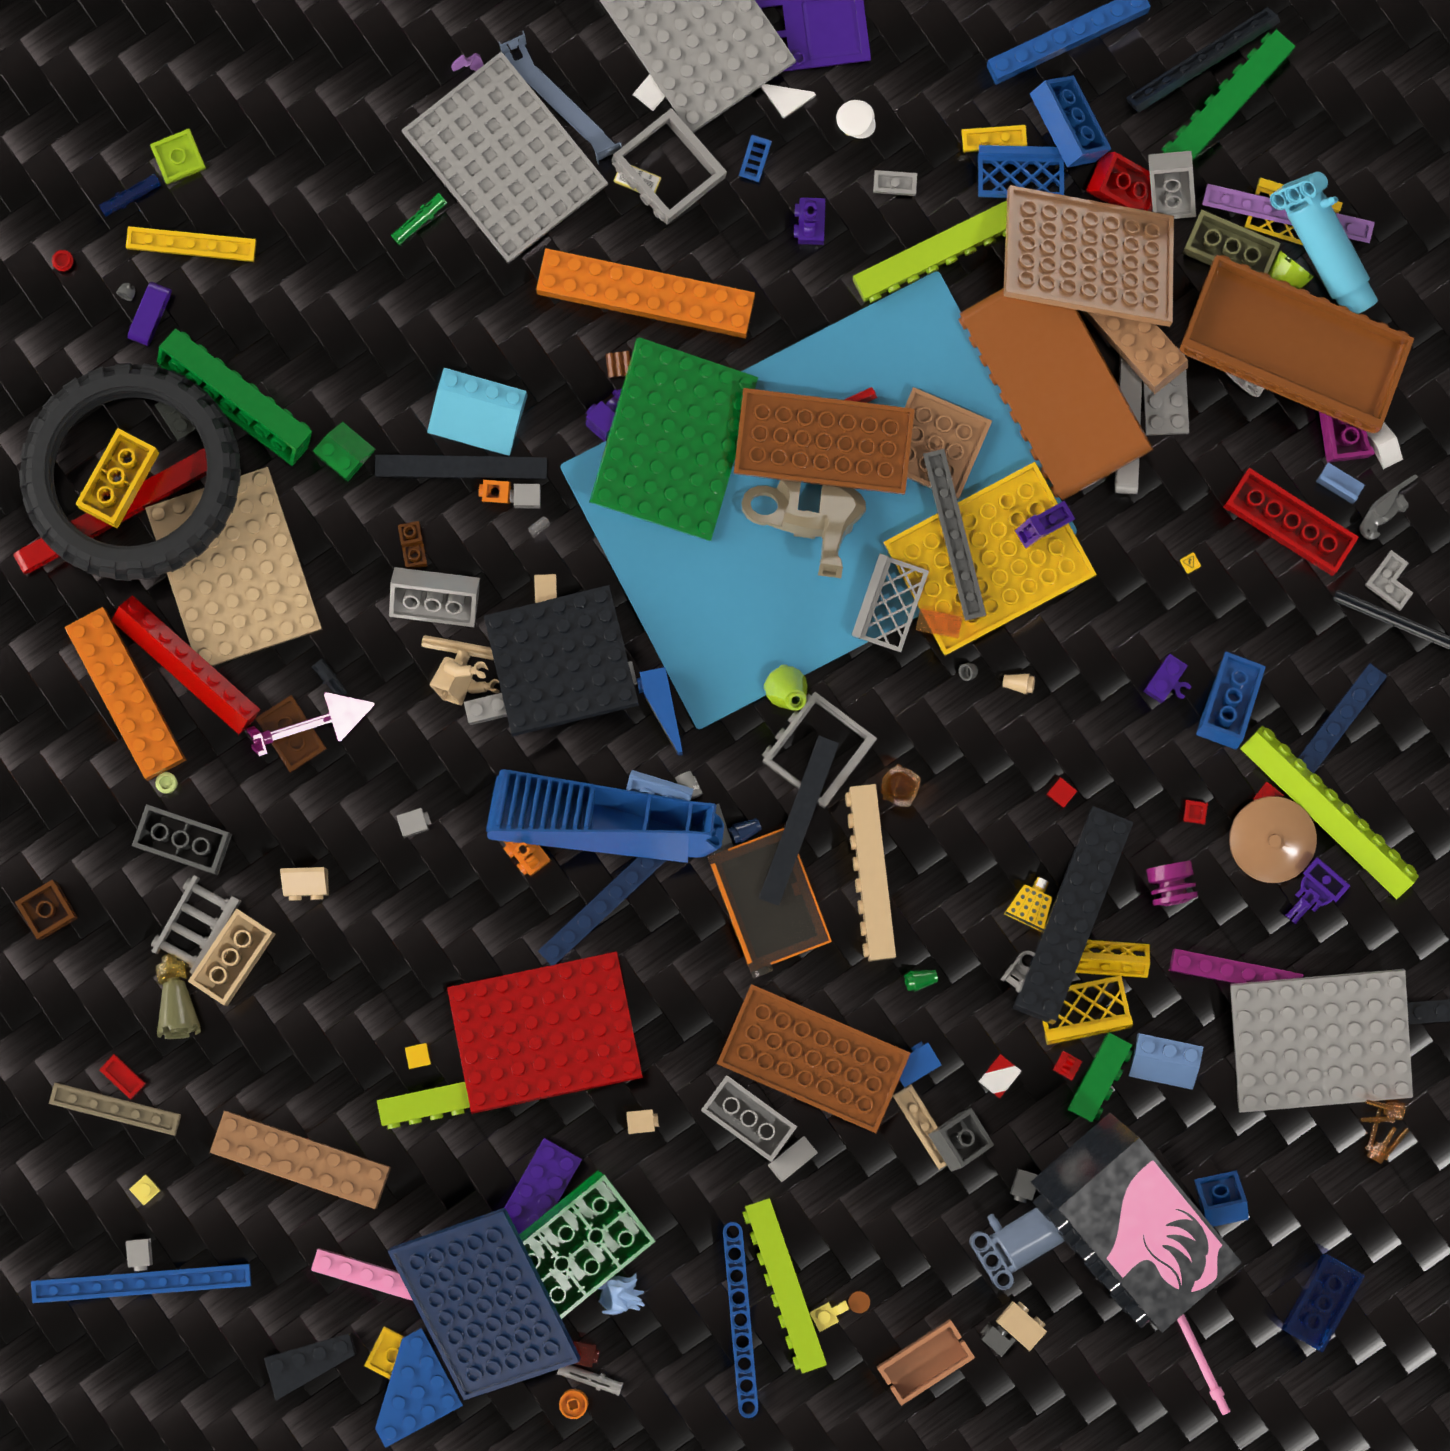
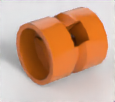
M576 1388L565 1391L559 1402L561 1413L569 1419L580 1418L588 1407L586 1394Z

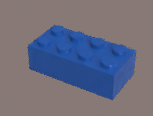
M1074 75L1045 80L1030 93L1067 168L1097 162L1111 150Z

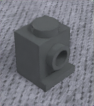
M988 1323L981 1331L983 1336L980 1339L1001 1357L1016 1341L1012 1336L1007 1339L1008 1333L999 1325L994 1328Z

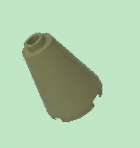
M179 977L168 978L167 982L163 983L157 1027L158 1037L161 1038L162 1035H165V1039H181L189 1037V1033L194 1031L195 1035L199 1034L201 1026L185 981L180 980Z

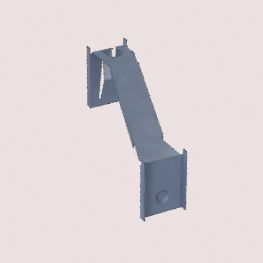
M524 32L523 35L503 44H500L499 41L501 52L505 54V57L523 79L586 141L591 143L596 153L598 165L599 160L616 153L622 148L620 142L617 144L613 143L604 134L602 129L537 66H534L525 47L526 38ZM506 44L509 45L511 50L519 45L523 58L515 61Z

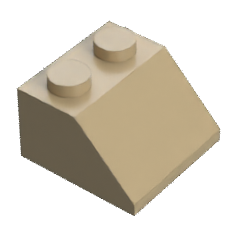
M325 867L280 869L283 896L289 897V901L302 900V896H310V900H323L324 895H329L328 869Z

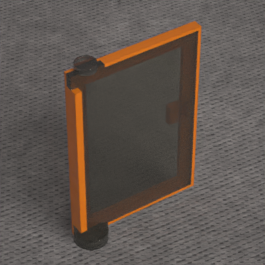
M784 828L723 850L721 847L707 857L753 978L772 972V964L832 942L799 853L780 905L777 906L759 899Z

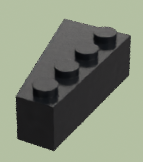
M351 1332L265 1357L275 1400L280 1399L357 1354Z

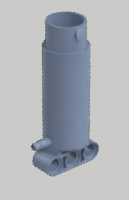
M1037 1207L1003 1228L994 1214H990L987 1218L995 1233L988 1236L982 1231H976L970 1236L969 1241L991 1281L1001 1290L1009 1289L1014 1281L1012 1273L1064 1242L1058 1233L1060 1231L1052 1222H1049ZM978 1236H984L986 1239L983 1247L975 1246V1239ZM991 1254L997 1257L996 1264L988 1266L986 1258ZM1002 1273L1008 1275V1281L1004 1285H1000L997 1282L998 1276Z

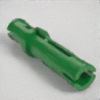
M437 193L433 199L427 204L421 205V209L391 234L392 238L401 245L426 221L432 220L434 218L433 215L447 204L446 200Z

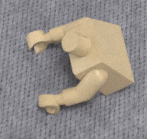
M459 650L455 659L449 657L443 659L430 686L443 700L462 706L467 692L475 694L490 690L494 693H499L498 689H494V685L499 683V680L493 679L490 683L473 680V674H476L479 678H486L484 672L478 670L479 668L488 670L484 662H477L474 667L471 665L467 666L470 654Z

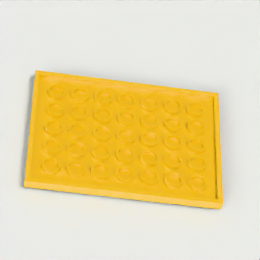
M1035 462L958 502L986 616L968 621L964 620L938 513L883 542L891 558L929 571L917 606L944 656L1097 575L1069 524L1039 539L1026 549L1016 534L1015 530L1027 519L1034 515H1039L1058 504ZM895 564L900 575L903 574L900 566ZM903 567L904 570H905V572L911 570V569H908V568ZM914 571L907 575L912 586L921 582L922 573ZM905 576L902 577V579H903V581L905 582L907 588H909L910 586H909V584H908V582H907ZM919 586L916 587V588H914V591H915L916 594H917V591H918ZM910 590L909 592L911 593L913 599L915 600V596H914L912 590Z

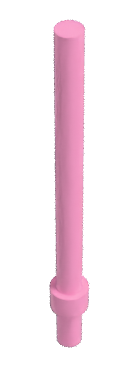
M1183 1314L1177 1319L1211 1390L1209 1393L1212 1399L1216 1400L1222 1415L1230 1412L1223 1397L1225 1394L1221 1386H1218L1191 1327Z

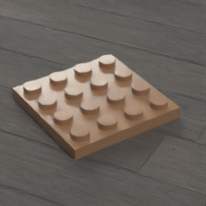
M913 387L905 405V408L915 409L907 479L931 488L923 454L944 449L956 497L959 500L992 420Z

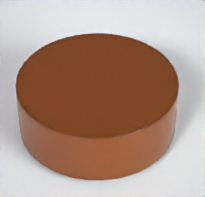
M862 1291L853 1292L848 1299L850 1309L855 1313L867 1311L870 1306L869 1296Z

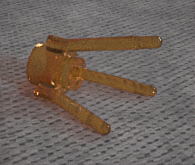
M1398 1099L1385 1100L1387 1101L1386 1104L1366 1100V1104L1384 1108V1115H1387V1117L1361 1118V1122L1394 1123L1395 1119L1402 1120L1405 1113V1104L1399 1103Z
M1379 1107L1369 1143L1365 1149L1369 1151L1366 1156L1382 1164L1384 1159L1387 1160L1391 1152L1403 1140L1409 1129L1406 1128L1389 1148L1386 1146L1396 1131L1395 1127L1391 1129L1382 1144L1376 1142L1373 1145L1382 1108Z

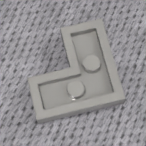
M1391 550L1365 584L1366 587L1399 611L1413 594L1412 591L1396 580L1408 565V562Z

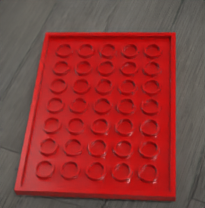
M617 952L447 987L472 1114L643 1078Z

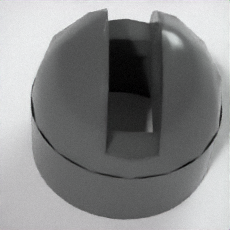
M123 283L116 293L121 298L132 301L136 291L134 286L130 287V283Z
M965 663L959 668V675L965 681L974 679L978 674V668L973 663Z

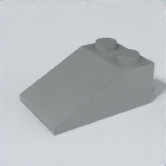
M1183 151L1148 155L1153 212L1174 216V219L1196 217L1192 152Z

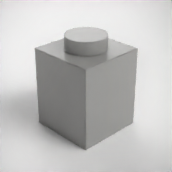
M514 484V490H510V503H514L515 508H540V484Z
M422 808L397 815L404 838L429 830L428 825L431 824L428 812H423Z
M151 1238L126 1241L128 1267H134V1271L147 1270V1266L153 1265Z

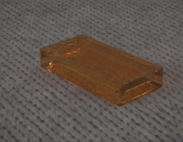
M920 609L916 631L958 639L962 617Z

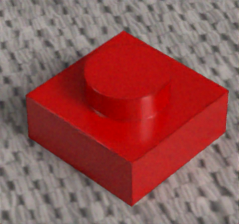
M1266 782L1253 797V800L1267 796L1283 797L1284 795Z

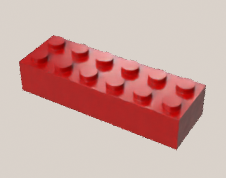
M1251 468L1245 472L1224 505L1225 509L1331 576L1336 574L1359 538Z

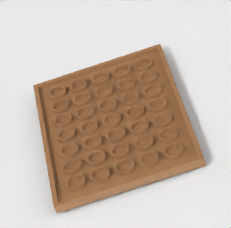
M1010 185L1007 190L1004 296L1170 327L1173 320L1174 216Z

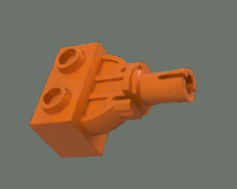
M503 841L506 844L503 849L510 858L513 856L517 858L520 862L517 864V867L524 875L527 873L530 876L534 875L551 861L540 845Z

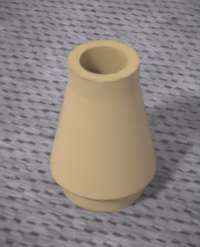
M1030 673L1004 675L1003 687L1026 695L1033 693L1035 676H1030Z

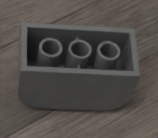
M146 804L132 846L218 875L232 834Z

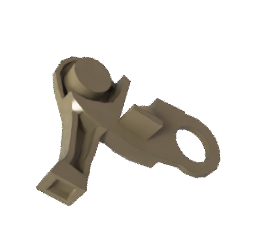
M780 480L777 488L756 486L750 488L744 494L741 503L742 511L746 518L753 523L769 525L794 533L795 537L815 539V536L822 537L818 575L834 578L842 577L843 565L838 555L842 541L847 534L852 532L853 525L866 512V502L858 491L852 488L822 485L818 513L798 510L801 482ZM758 496H768L776 501L778 508L772 514L761 515L752 509L751 501Z

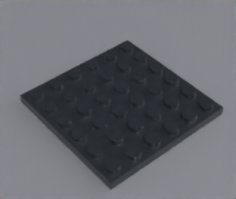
M609 585L484 616L512 737L639 706Z

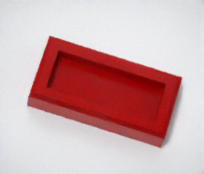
M115 1054L99 1069L130 1099H133L146 1084Z

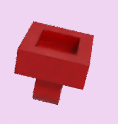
M1062 1051L1053 1071L1073 1080L1082 1061Z

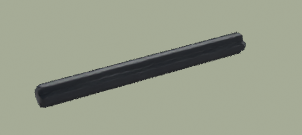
M1337 590L1334 594L1333 600L1335 602L1450 649V636L1341 590Z

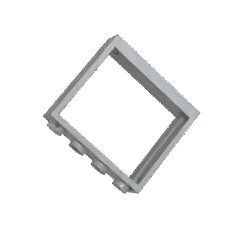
M672 108L613 154L612 164L616 171L623 173L627 178V184L633 190L636 188L641 194V200L647 206L650 205L655 210V216L659 217L666 224H669L721 182L727 173ZM665 123L712 175L670 210L624 158L625 155Z
M814 692L812 696L810 694L807 695L804 707L799 713L795 711L788 720L791 724L786 730L782 728L775 737L778 741L773 747L769 745L762 756L765 757L763 763L799 789L801 782L772 759L815 703L865 739L824 795L819 797L817 803L825 808L877 738Z

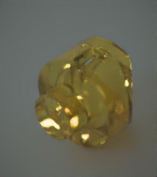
M174 954L163 956L162 963L156 966L157 981L160 985H163V983L167 982L168 978L172 977L187 979L185 962L177 961Z

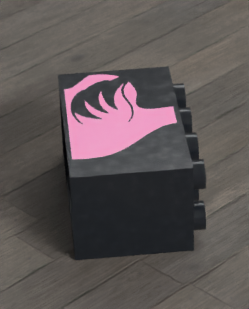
M1111 1113L1106 1115L1031 1181L1041 1194L1033 1201V1204L1049 1222L1054 1224L1060 1231L1058 1233L1075 1253L1079 1254L1085 1261L1084 1264L1100 1283L1105 1285L1111 1292L1110 1296L1141 1328L1151 1321L1163 1333L1242 1263L1143 1141Z

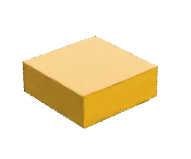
M427 1043L405 1048L409 1069L431 1064Z

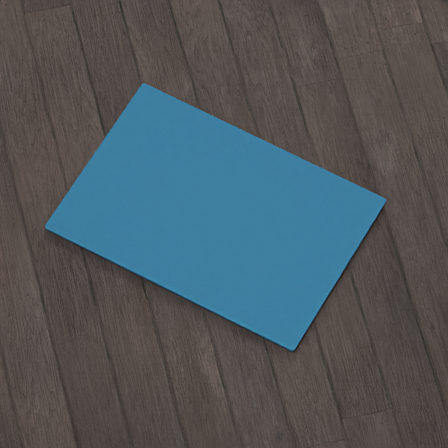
M938 271L741 371L758 377L755 387L757 390L844 400L872 387L875 390L877 399L868 403L905 407L914 387L992 420L959 500H957L958 502L1033 462L1037 464L1039 470L1043 467L1039 459L1036 461L1032 456L1030 442H1025L1021 436L1020 430L1022 428L1019 422L1015 423L1009 413L1012 411L1009 404L1005 405L999 395L1002 392L998 385L995 386L991 381L989 367H984L980 361L979 356L981 353L978 347L974 348L968 338L971 336L968 329L964 330L958 320L961 317L960 310ZM607 441L561 464V470L697 729H702L766 696L764 683L769 674L776 668H779V666L783 664L793 666L799 669L803 675H806L868 643V641L852 637V632L879 554L890 557L883 542L937 514L932 489L910 479H907L905 495L855 489L866 502V512L853 525L852 532L847 534L842 541L838 552L843 565L842 577L834 578L818 575L822 537L815 536V539L795 537L794 533L769 525H759L746 518L741 504L744 494L750 488L756 486L777 488L780 480L734 474L735 460L711 541L589 503ZM1049 478L1045 479L1049 488L1053 486ZM801 482L798 510L818 513L822 485ZM758 496L751 501L752 509L761 515L772 514L778 508L776 501L768 496ZM1055 497L1058 504L1062 502L1060 497ZM1070 522L1069 525L1074 534H1076L1077 529L1073 522ZM891 563L888 572L893 579L899 576L900 573L895 564ZM886 576L885 582L889 581L888 576ZM902 578L894 581L898 593L907 589ZM891 583L883 586L881 590L884 599L896 594ZM909 591L900 595L905 606L914 602ZM879 596L877 603L883 601L881 596ZM898 596L886 602L891 613L903 608ZM884 603L875 608L874 613L878 620L889 615ZM918 606L913 619L922 615ZM910 607V608L907 609V611H908L909 614H910V611H911V608H912V607ZM905 610L893 615L898 627L908 620ZM874 616L872 617L870 623H873V622L876 621L875 618H874ZM891 617L879 622L884 633L896 628ZM877 624L869 627L866 636L871 638L882 635Z

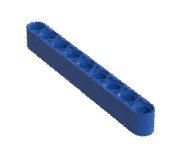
M729 1222L723 1228L738 1408L743 1417L751 1418L758 1412V1399L743 1231L737 1222ZM729 1226H736L739 1229L737 1237L730 1238L727 1235L726 1231ZM734 1247L741 1251L740 1258L736 1260L731 1259L728 1255L729 1250ZM736 1269L743 1273V1278L738 1282L733 1281L730 1277L731 1272ZM740 1291L745 1295L742 1303H735L732 1296L735 1292ZM742 1313L747 1317L744 1325H737L734 1318L737 1314ZM745 1335L749 1339L746 1347H739L737 1345L736 1339L739 1336ZM743 1357L751 1361V1365L747 1369H742L738 1365V1361ZM745 1379L750 1380L753 1384L752 1389L749 1391H744L740 1388V1383ZM747 1401L752 1402L755 1406L751 1413H746L742 1410V1405Z

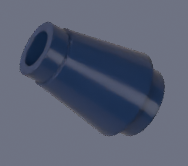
M757 818L732 824V827L728 828L730 838L734 844H742L762 830Z

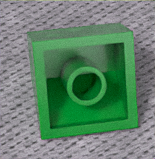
M342 422L323 438L313 452L348 482L376 449Z

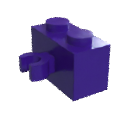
M1169 654L1143 692L1162 703L1173 689L1178 698L1184 699L1185 696L1180 693V688L1185 687L1190 690L1191 686L1186 682L1180 683L1178 680L1188 665Z

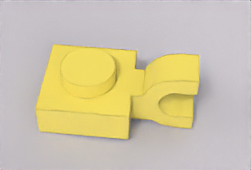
M846 1300L834 1307H831L830 1303L827 1302L809 1313L819 1332L838 1323L837 1315L849 1310V1306Z

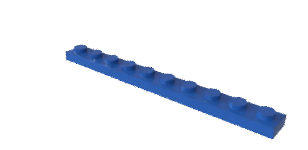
M250 1264L37 1280L31 1281L32 1303L251 1286Z

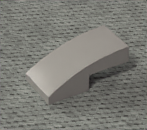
M803 1136L768 1166L777 1178L783 1182L815 1156L817 1151Z

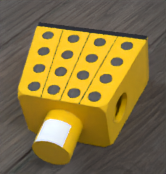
M1037 877L1033 887L1023 885L1006 909L1004 915L1042 932L1052 901L1051 896L1044 894L1049 882Z

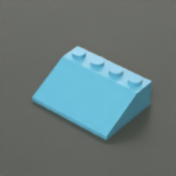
M444 368L427 433L510 456L527 399V391Z

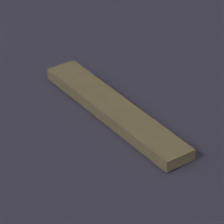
M54 1083L49 1104L174 1136H176L181 1114L59 1083Z

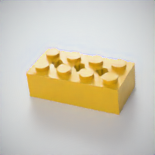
M117 428L76 502L78 508L118 529L159 455L158 450ZM131 456V462L126 463L124 459ZM119 475H120V476H121V480L115 482L114 477H115V476L119 477ZM110 494L111 498L105 501L103 497Z

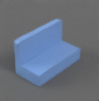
M1327 463L1316 481L1351 504L1358 499V495L1365 486L1330 463Z

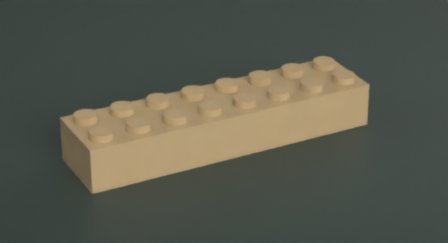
M876 784L854 786L849 788V792H846L845 801L846 807L851 808V814L847 815L848 826L853 828L854 834L850 837L851 850L855 849L856 857L852 858L853 869L858 871L859 876L855 880L856 893L860 892L861 900L857 901L858 912L863 914L864 922L860 923L861 936H866V943L862 944L863 955L868 957V961L896 958Z

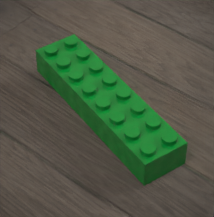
M175 328L159 346L157 365L166 370H173L198 384L218 404L226 417L291 466L308 449L312 431L306 423L299 422L290 411L276 405L274 399L263 395L254 384L243 380L237 371H231L227 368L221 359L214 358L204 346L194 343L188 334L180 332Z

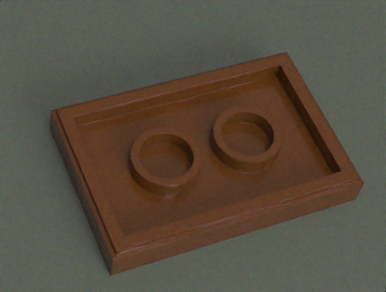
M292 695L255 718L264 732L268 730L271 732L308 720ZM314 728L273 740V743H271L290 773L327 750Z

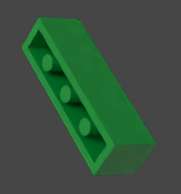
M1111 1033L1106 1034L1068 1108L1069 1111L1090 1122H1093L1094 1119H1099L1103 1111L1101 1105L1104 1099L1108 1101L1113 1092V1089L1110 1088L1113 1081L1119 1080L1123 1072L1120 1069L1123 1062H1128L1133 1053V1050L1130 1049L1132 1044Z

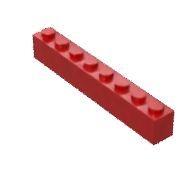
M133 595L118 607L111 621L235 732L240 734L253 722L260 709Z

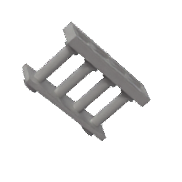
M195 875L192 879L189 877L183 886L184 894L161 935L157 934L151 944L153 953L158 954L162 949L188 963L189 967H191L190 973L192 974L241 903V900L233 896L225 900L197 884L200 878ZM192 892L220 906L221 910H223L220 918L216 917L214 919L187 904ZM184 911L211 926L212 932L209 938L207 936L202 937L178 924L176 921L181 912ZM171 930L200 945L199 948L202 949L200 954L193 957L166 942Z

